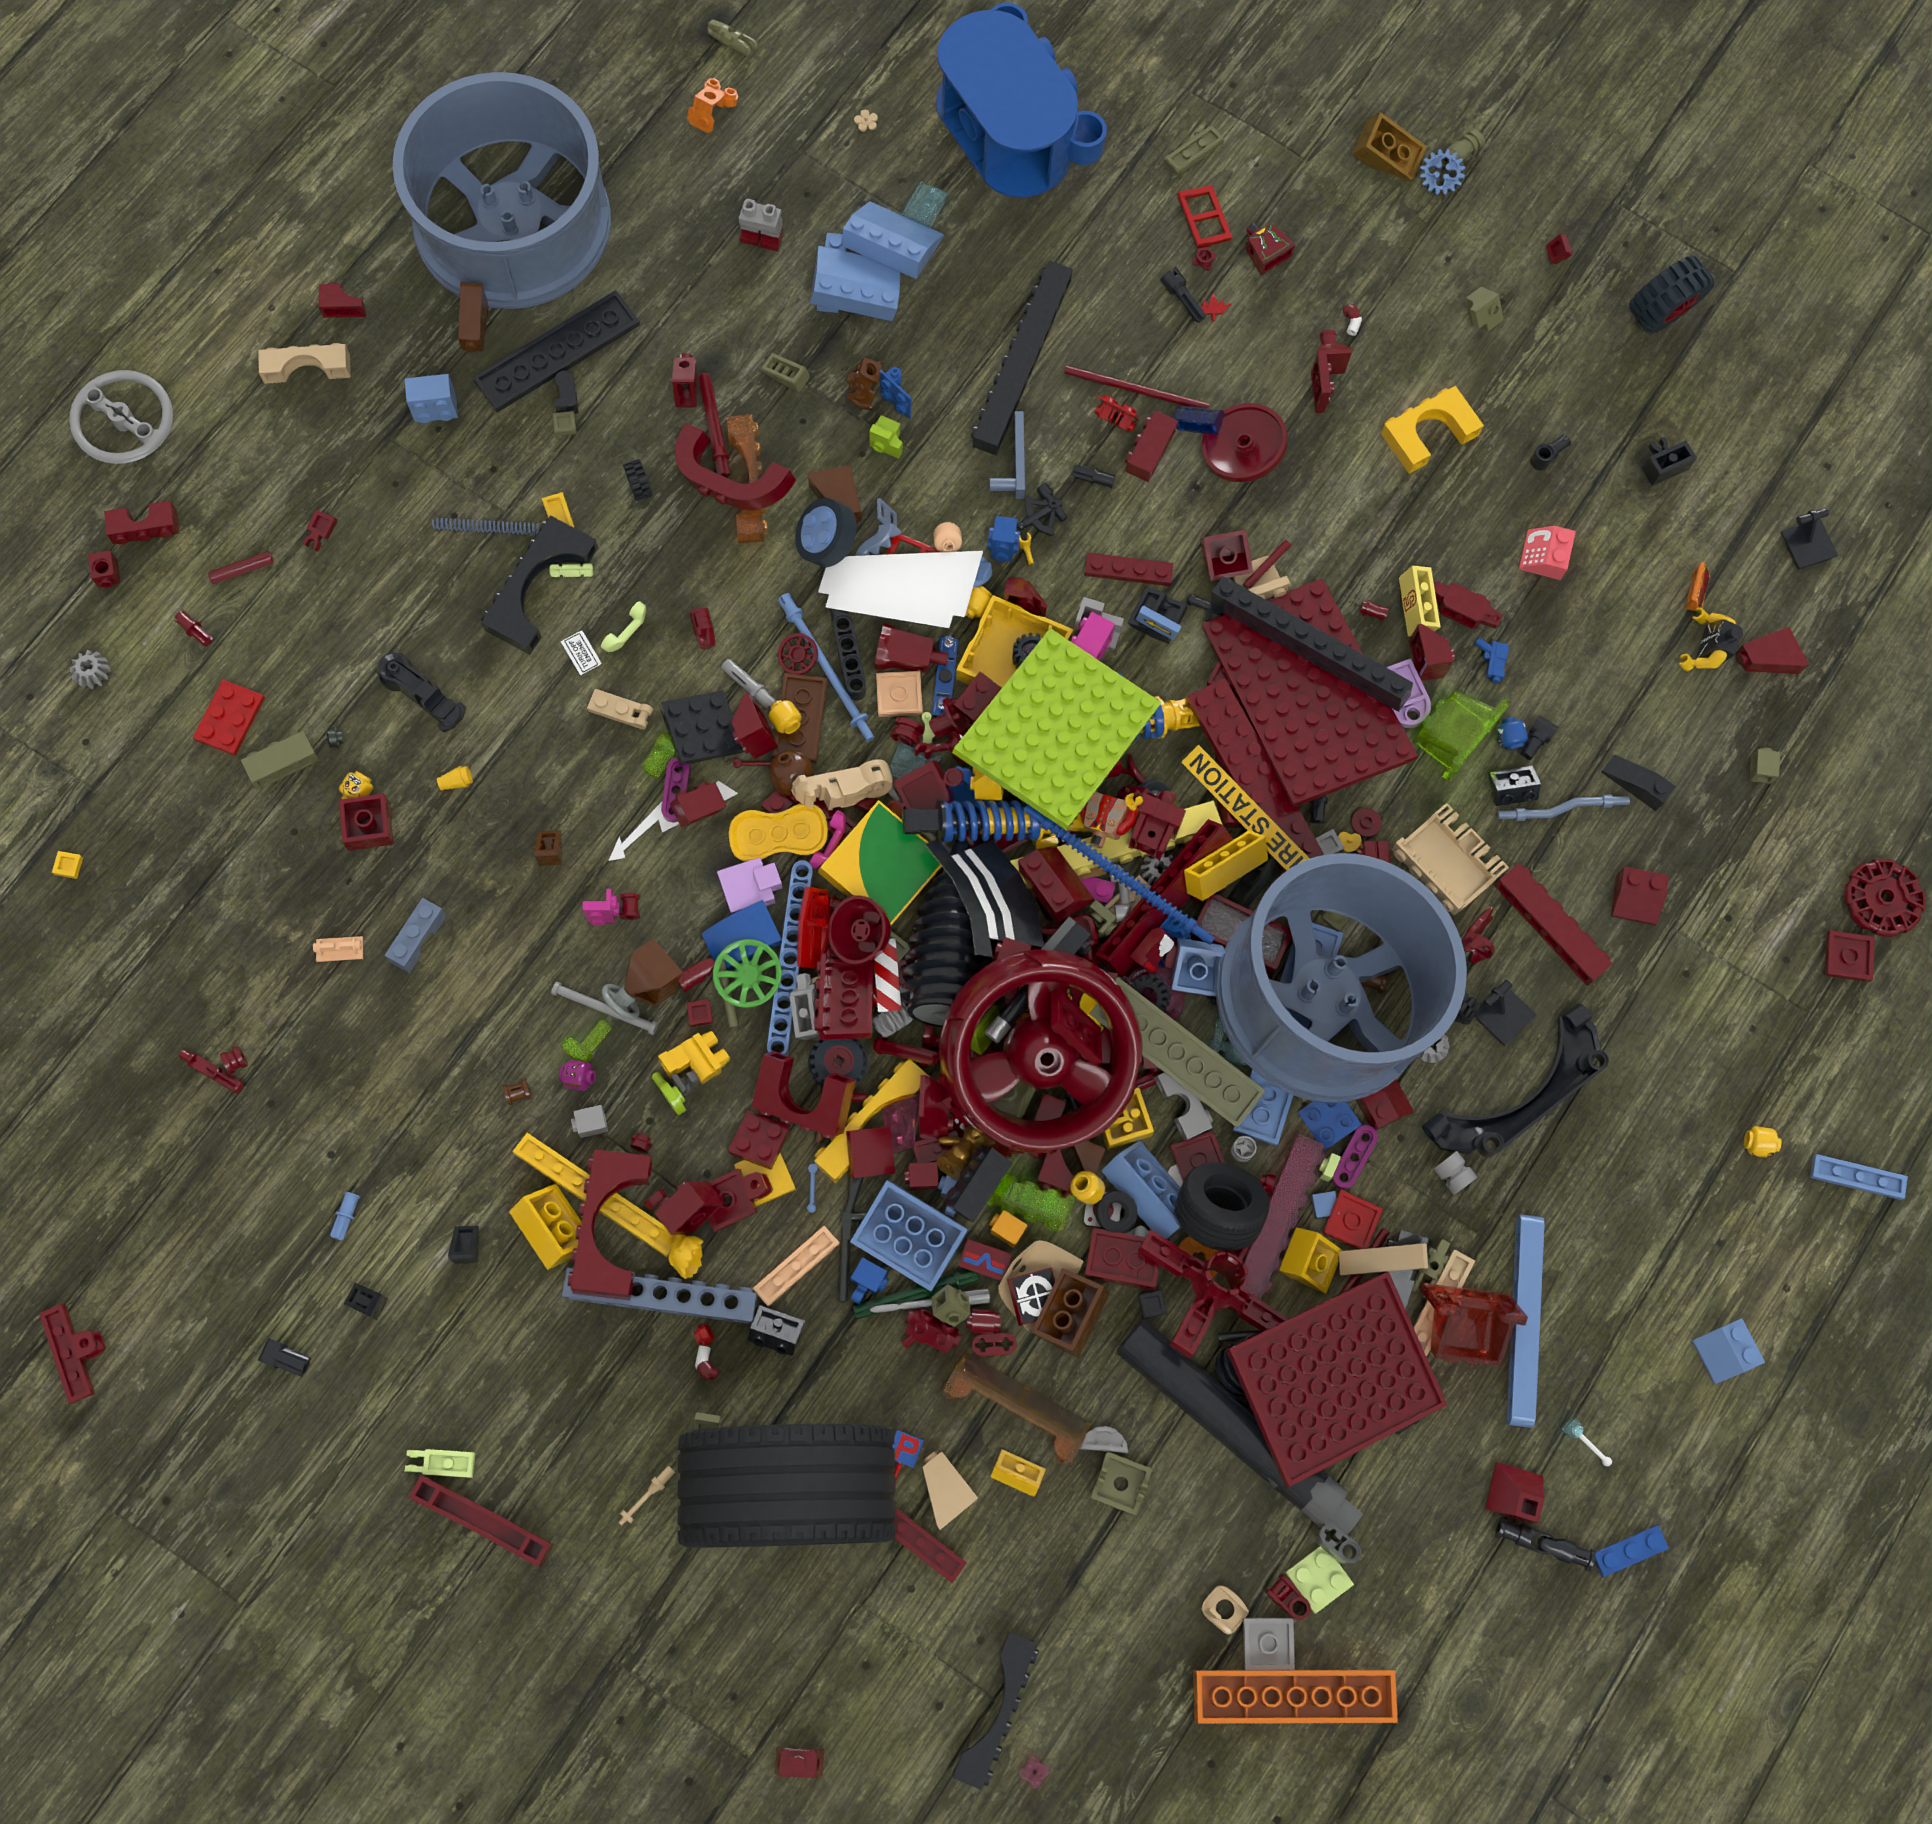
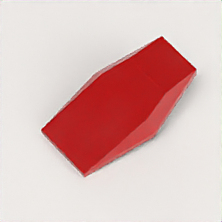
M805 887L797 923L798 967L817 969V961L821 960V954L827 952L831 912L828 891L825 889Z

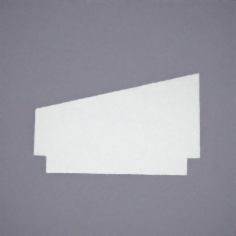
M983 551L846 556L838 564L826 567L818 592L829 594L826 608L949 628L953 615L965 617Z

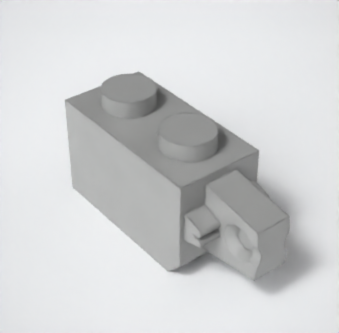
M809 974L797 975L798 988H795V992L790 994L795 1037L802 1040L820 1038L819 1031H815L814 1017H818V1012L815 1009V998H819V993L816 991V985L812 984Z

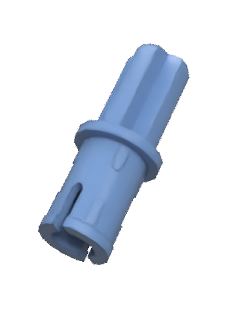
M345 1192L339 1212L336 1211L335 1213L337 1217L330 1234L332 1238L337 1240L345 1238L350 1221L354 1220L353 1213L360 1196Z

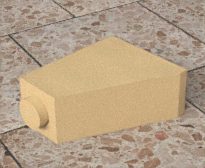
M934 1451L923 1460L926 1465L922 1469L936 1526L941 1530L974 1503L978 1497L942 1452L937 1455Z

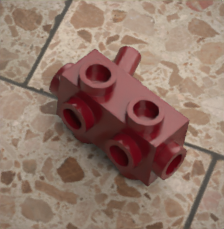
M917 1308L916 1311L910 1310L904 1322L908 1324L905 1333L909 1335L901 1340V1343L905 1348H908L915 1341H918L921 1344L926 1343L948 1354L951 1347L956 1349L962 1335L958 1334L959 1329L934 1317L930 1311Z

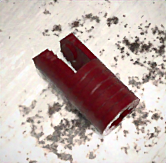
M708 958L682 970L683 974L679 984L682 990L687 992L689 989L694 988V986L699 985V983L704 982V978L713 973L715 961Z

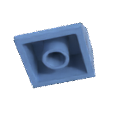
M1177 938L1178 950L1174 968L1172 969L1171 989L1216 997L1217 970L1220 963H1223L1226 953L1223 945L1212 943L1209 945L1206 942Z
M1743 1319L1733 1321L1692 1340L1714 1384L1765 1363Z

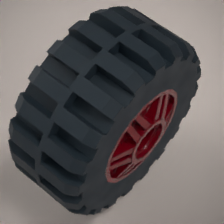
M1686 256L1670 265L1667 269H1664L1660 274L1651 279L1649 283L1644 285L1634 295V298L1630 300L1629 310L1646 332H1658L1674 323L1702 301L1713 289L1714 279L1698 257Z

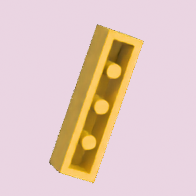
M1248 830L1185 869L1187 893L1204 901L1267 861L1266 837Z

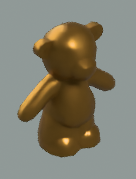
M971 1124L963 1125L965 1129L963 1138L955 1136L939 1138L940 1144L953 1146L951 1150L942 1154L937 1159L939 1169L952 1179H959L961 1171L967 1167L974 1151L981 1144L992 1146L995 1141L983 1135Z

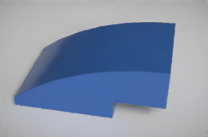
M763 900L728 916L701 933L714 961L723 949L739 940L753 939L761 941L771 949L780 946L782 943L781 937ZM745 945L749 961H752L758 948L757 946ZM739 947L728 953L739 964L743 963ZM724 959L726 971L735 968Z

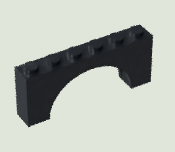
M550 515L548 520L541 524L536 539L533 538L530 541L525 556L519 558L514 573L507 577L503 590L495 595L490 610H486L483 614L481 624L484 630L531 655L541 639V634L525 617L524 599L528 587L534 578L551 564L566 561L589 563L599 548L596 539Z

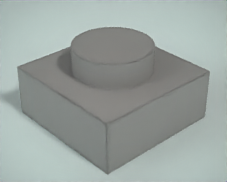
M1333 829L1315 838L1324 855L1338 854L1345 848Z

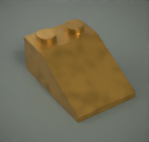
M1380 112L1366 120L1352 155L1367 166L1411 182L1414 179L1427 146Z

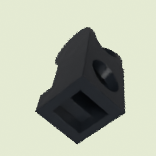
M560 371L555 376L556 387L560 394L559 399H554L556 412L574 411V414H577L579 409L573 375L568 371Z

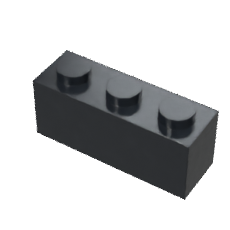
M981 1144L974 1151L968 1166L961 1171L954 1187L947 1192L943 1204L964 1219L974 1223L1012 1165V1162L994 1148Z

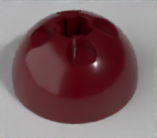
M851 896L843 900L832 913L828 927L829 942L834 953L844 962L850 964L870 962L877 958L889 943L891 935L890 920L884 908L875 900L866 896Z

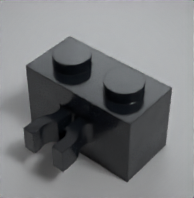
M1665 437L1661 438L1658 442L1661 448L1657 447L1655 442L1650 443L1648 448L1654 455L1648 458L1642 470L1652 486L1690 469L1697 457L1687 441L1668 448V442Z

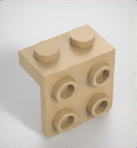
M1269 556L1252 561L1253 573ZM1273 564L1248 590L1264 599L1278 598L1286 594L1290 582L1287 576L1280 578ZM1253 573L1232 578L1235 583L1242 586Z

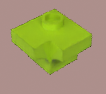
M881 415L877 423L873 424L869 431L870 446L877 452H884L899 459L902 454V441L898 439L900 423Z

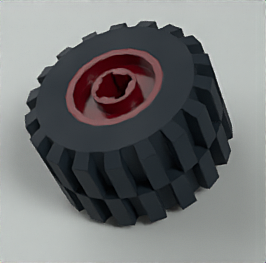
M819 1039L812 1047L808 1058V1068L811 1071L813 1080H816L818 1085L822 1087L824 1086L826 1076L838 1073L855 1079L857 1084L863 1078L868 1062V1057H866L867 1051L865 1047H862V1042L859 1039Z

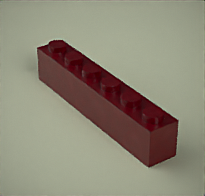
M1518 863L1495 884L1494 887L1586 986L1591 984L1613 964L1610 961L1609 955L1594 944L1593 938L1579 928L1577 921L1563 911L1562 905L1547 894L1546 888L1532 878L1531 872L1526 867H1522Z

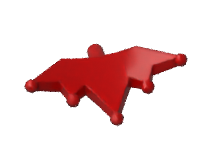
M1212 293L1209 303L1203 300V305L1199 306L1206 315H1212V321H1216V315H1223L1232 304L1224 305L1223 299L1218 303L1215 294Z

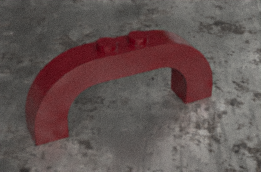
M686 423L677 438L675 460L682 474L701 495L714 497L722 505L727 503L742 510L763 509L781 500L796 482L789 469L772 462L764 475L755 482L749 484L737 483L700 466L701 456L710 443L703 430Z

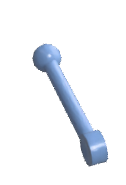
M811 1164L808 1167L810 1172V1199L807 1210L811 1213L816 1210L814 1191L815 1173L818 1171V1168L815 1164Z

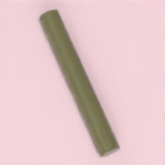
M724 959L720 965L719 972L726 971ZM728 977L719 978L723 990L730 985ZM724 1000L729 1027L739 1026L734 1005Z

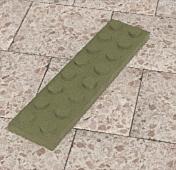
M1116 977L1114 981L1127 995L1137 1015L1142 1034V1055L1238 1128L1266 1090L1123 980ZM1096 1003L1089 1012V1015L1109 1029L1107 1020Z

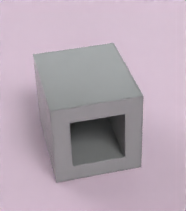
M602 1105L574 1111L575 1118L571 1119L574 1132H578L581 1138L608 1132Z

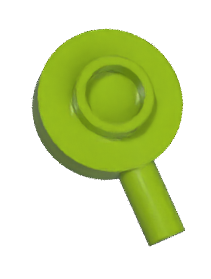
M659 1072L654 1073L652 1079L679 1116L685 1112L686 1108L682 1104L685 1102V1099L677 1087L671 1088Z

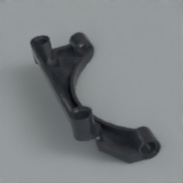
M1577 1003L1559 1018L1557 1049L1553 1064L1543 1083L1527 1100L1507 1111L1488 1116H1459L1440 1111L1422 1125V1129L1427 1137L1440 1150L1470 1154L1477 1149L1482 1156L1487 1158L1493 1157L1607 1067L1609 1057L1601 1050L1597 1029L1591 1021L1592 1017L1588 1009L1584 1005ZM1592 1057L1599 1061V1067L1592 1064ZM1487 1140L1494 1142L1495 1150H1490L1487 1147Z

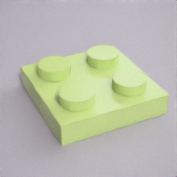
M1320 1546L1284 1572L1296 1586L1297 1590L1309 1601L1311 1611L1314 1614L1354 1585L1338 1561Z

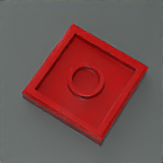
M1340 1189L1322 1233L1358 1250L1368 1249L1383 1208Z

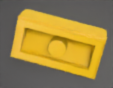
M1002 1449L991 1473V1478L1026 1494L1035 1496L1046 1469Z

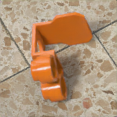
M708 79L704 84V89L695 95L693 106L689 107L687 116L689 123L706 133L712 132L714 125L712 117L713 106L716 104L721 108L723 106L735 107L738 101L737 91L733 88H726L725 91H722L717 79Z

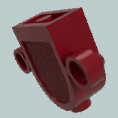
M930 761L894 781L903 801L892 800L886 807L900 818L902 817V810L935 809L937 800H943L950 804L954 801V794L950 786H959L963 782V772L957 768H950L944 775L938 761Z

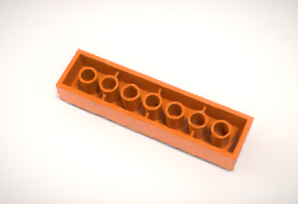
M1193 1670L1195 1723H1398L1395 1670Z

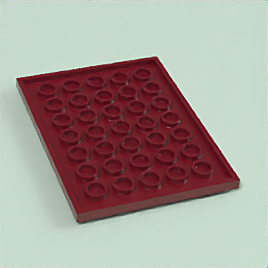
M1389 1271L1381 1273L1226 1349L1285 1487H1290L1447 1406Z

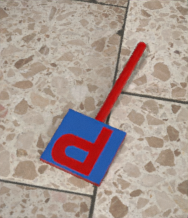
M899 1430L896 1431L894 1436L895 1444L892 1445V1448L895 1449V1461L898 1462L893 1473L895 1474V1482L902 1464L914 1468L924 1442L922 1439Z

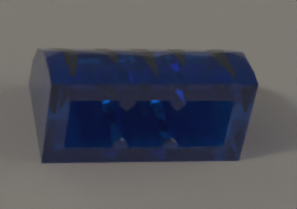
M1181 405L1178 407L1174 419L1178 420L1177 430L1218 435L1225 413L1223 410Z

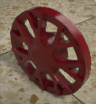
M791 634L779 646L778 660L781 667L788 673L805 674L817 662V645L811 637L805 634ZM795 638L797 645L792 646L790 640ZM804 638L808 640L805 647L801 646ZM784 647L790 649L788 655L783 654ZM813 648V654L807 655V650ZM806 658L811 660V663L808 666L804 664ZM790 659L793 662L787 667L784 662ZM796 663L801 664L800 671H795Z

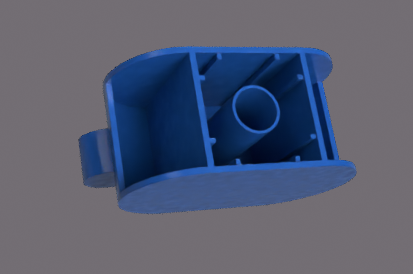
M1006 2L997 4L991 10L978 11L963 16L945 31L939 42L937 52L938 63L943 72V82L938 89L936 97L937 112L944 125L991 189L1010 197L1020 198L1039 195L1055 187L1064 178L1069 170L1071 161L1079 165H1090L1102 157L1107 134V125L1104 119L1091 111L1077 112L1078 100L1076 91L1078 86L1073 73L1068 68L1062 70L1054 61L1055 53L1051 43L1046 37L1037 38L1028 25L1026 12L1020 6Z

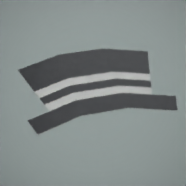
M938 839L925 844L953 879L971 921L975 954L993 957L990 938L1004 940L1007 937L1028 945L1044 946L1039 914L1034 901L1018 870L993 840L953 856L949 854Z

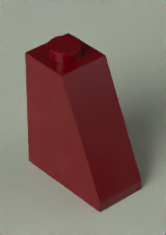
M1789 627L1745 643L1736 651L1737 661L1743 666L1745 672L1799 674L1809 665Z

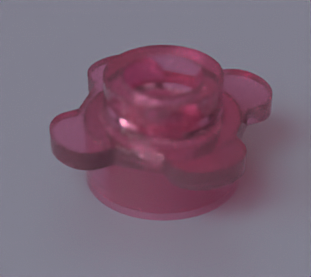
M1033 1756L1029 1758L1028 1765L1020 1770V1776L1022 1779H1027L1033 1788H1039L1041 1781L1049 1775L1050 1770L1048 1766H1043L1039 1763L1038 1758ZM1033 1770H1037L1036 1775H1033Z

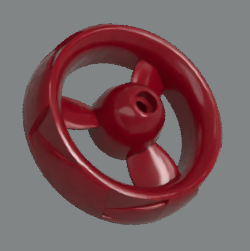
M1049 949L1028 950L994 961L976 973L962 987L950 1005L944 1019L939 1043V1060L943 1081L950 1098L957 1110L973 1127L996 1143L1013 1150L1028 1153H1054L1057 1149L1074 1146L1098 1136L1120 1117L1134 1095L1135 1081L1142 1059L1143 1042L1139 1021L1130 1000L1121 987L1105 971L1092 962L1071 953ZM1028 984L1027 1001L1030 1016L1021 1020L1010 1031L1005 1043V1052L986 1054L970 1061L973 1035L987 1009L1007 992ZM1069 985L1087 994L1100 1007L1111 1033L1112 1054L1108 1071L1098 1065L1094 1066L1090 1062L1079 1060V1052L1073 1046H1069L1059 1033L1053 1031L1050 1025L1052 991L1059 988L1067 995ZM1020 1081L1035 1089H1050L1062 1084L1065 1090L1083 1105L1062 1117L1033 1121L1008 1115L997 1109L990 1102L1003 1097Z

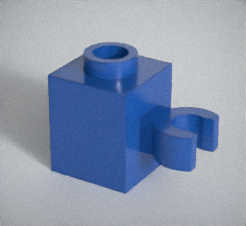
M862 1257L851 1277V1282L858 1285L851 1300L860 1304L867 1290L875 1295L878 1290L883 1292L889 1281L886 1278L887 1271Z

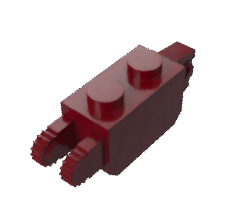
M1438 581L1434 582L1436 602L1440 604L1438 610L1441 615L1470 629L1478 628L1479 624L1496 629L1503 615L1489 606L1491 601L1487 600L1484 595L1475 594L1461 584L1451 583L1448 586Z

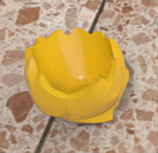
M683 1234L677 1235L670 1247L669 1263L685 1279L692 1278L693 1274L697 1273L698 1267L702 1266L700 1259L703 1257L701 1246L703 1240L699 1237Z

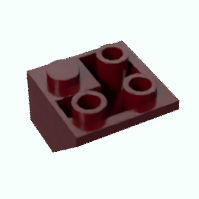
M1495 1462L1485 1510L1531 1524L1539 1523L1544 1502L1543 1476Z

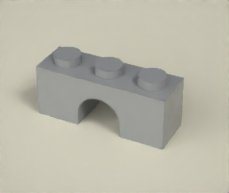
M1165 1072L1153 1077L1163 1098L1179 1095L1185 1100V1112L1180 1117L1173 1119L1183 1141L1213 1128L1211 1122H1213L1212 1117L1207 1109L1204 1110L1199 1098Z

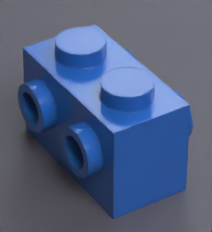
M996 516L994 528L990 527L987 550H991L990 558L999 562L1012 561L1013 553L1017 554L1020 532L1016 531L1018 519Z

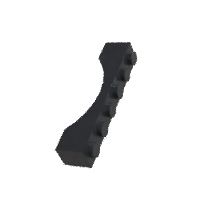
M1008 1632L999 1655L1004 1675V1692L1000 1710L986 1734L973 1746L961 1753L953 1774L954 1779L980 1790L983 1785L988 1786L993 1771L989 1770L993 1760L997 1762L1002 1750L999 1742L1002 1736L1007 1737L1012 1722L1008 1721L1011 1711L1016 1713L1021 1698L1017 1697L1020 1687L1025 1689L1030 1674L1026 1673L1029 1664H1034L1038 1656L1039 1650L1035 1649L1037 1643Z

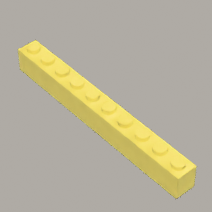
M1214 800L1184 809L1186 813L1175 840L1170 839L1165 851L1175 848L1177 844L1184 843L1187 845L1208 819L1222 824ZM1135 826L1124 835H1121L1118 840L1106 837L1103 848L1094 846L1091 848L1092 850L1097 849L1098 854L1102 853L1103 858L1108 857L1107 860L1109 862L1112 860V864L1117 862L1125 864L1137 856H1151L1137 849L1128 848ZM1092 837L1082 839L1081 842L1086 841V845L1089 846L1091 845ZM1065 844L1057 847L1078 876L1091 872L1090 869L1099 866L1098 864L1093 865V860L1088 861L1087 856L1082 857L1083 853H1077V849H1072V845L1067 846ZM1021 858L1010 861L1018 870V872V860H1020ZM1022 877L1027 889H1030L1029 885Z

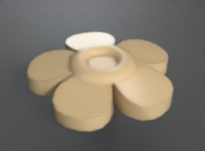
M862 110L861 116L857 115L854 118V122L859 125L858 129L860 131H866L867 127L869 130H874L877 127L875 122L878 120V116L875 113L869 115L868 110Z

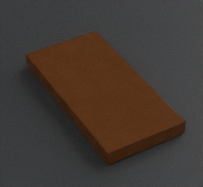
M784 673L780 700L791 701L800 712L802 719L800 727L793 733L786 734L775 730L774 738L778 748L772 751V758L786 750H797L805 754L811 763L817 762L828 678Z

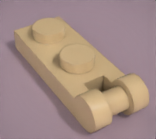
M598 689L594 690L587 707L588 712L643 730L646 729L648 724L646 721L648 716H651L653 708L647 704H640ZM635 712L640 713V714H639V717H636V718L633 717V716H634V713H635Z

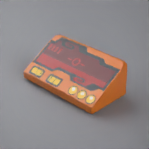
M1701 562L1693 572L1685 606L1686 609L1697 612L1696 608H1703L1710 578L1709 571L1704 562Z

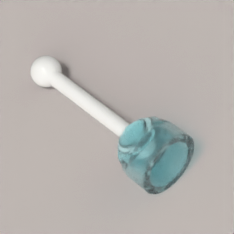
M1576 1417L1566 1422L1562 1427V1431L1570 1438L1579 1437L1602 1459L1604 1466L1612 1464L1611 1458L1605 1457L1583 1435V1425Z

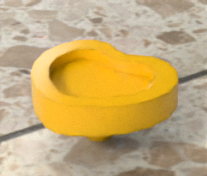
M1341 832L1338 835V838L1345 847L1343 850L1345 853H1353L1361 845L1362 840L1359 834Z

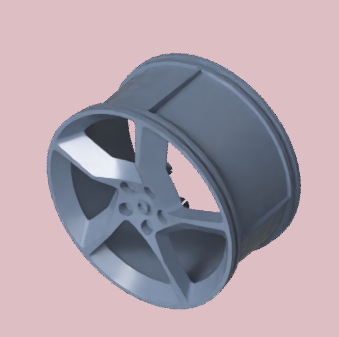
M506 72L476 74L453 81L439 88L424 99L405 121L394 148V182L402 204L412 219L414 239L422 261L434 278L446 289L460 297L461 282L481 283L489 307L519 309L544 304L566 294L579 285L592 272L601 259L609 239L611 211L609 199L603 185L598 146L593 128L583 111L569 96L551 84L526 75ZM519 141L532 145L517 171L490 186L489 184L482 185L460 161V158L468 152L493 143ZM560 155L569 160L585 179L578 197L571 206L559 205L535 189L541 184ZM440 177H446L466 195L477 219L475 226L459 233L451 234L427 218L429 199ZM540 222L548 226L538 231Z
M1338 853L1305 860L1283 873L1269 887L1255 912L1238 927L1224 948L1226 953L1223 963H1220L1216 975V1000L1219 1015L1229 1040L1243 1060L1258 1075L1287 1093L1313 1101L1338 1103L1361 1099L1385 1088L1414 1059L1445 1034L1454 1022L1463 1002L1467 982V967L1463 944L1451 916L1437 897L1423 883L1408 872L1386 861L1365 855ZM1312 910H1324L1350 917L1375 932L1383 940V945L1357 958L1341 955L1336 957L1319 956L1317 954L1310 912ZM1280 916L1287 917L1295 945L1294 973L1290 984L1268 979L1263 961V928L1266 924ZM1401 967L1406 974L1412 999L1411 1022L1404 1040H1399L1374 1017L1361 985L1363 982ZM1285 1007L1311 1020L1307 1029L1304 1028L1291 1016ZM1348 1024L1357 1040L1369 1052L1345 1049L1328 1041Z

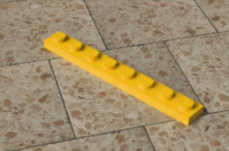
M526 1133L513 1150V1154L585 1202L587 1194L584 1193V1183L586 1179L590 1178V1175ZM617 1193L604 1203L599 1211L600 1213L665 1257H668L670 1247L677 1235H671L662 1223Z

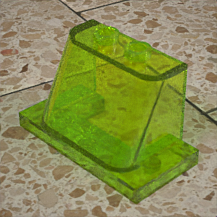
M1454 690L1446 700L1442 698L1434 707L1436 712L1433 716L1428 714L1421 723L1423 728L1413 742L1447 767L1442 777L1450 781L1486 734L1500 720L1511 702L1504 697L1497 707L1494 708Z

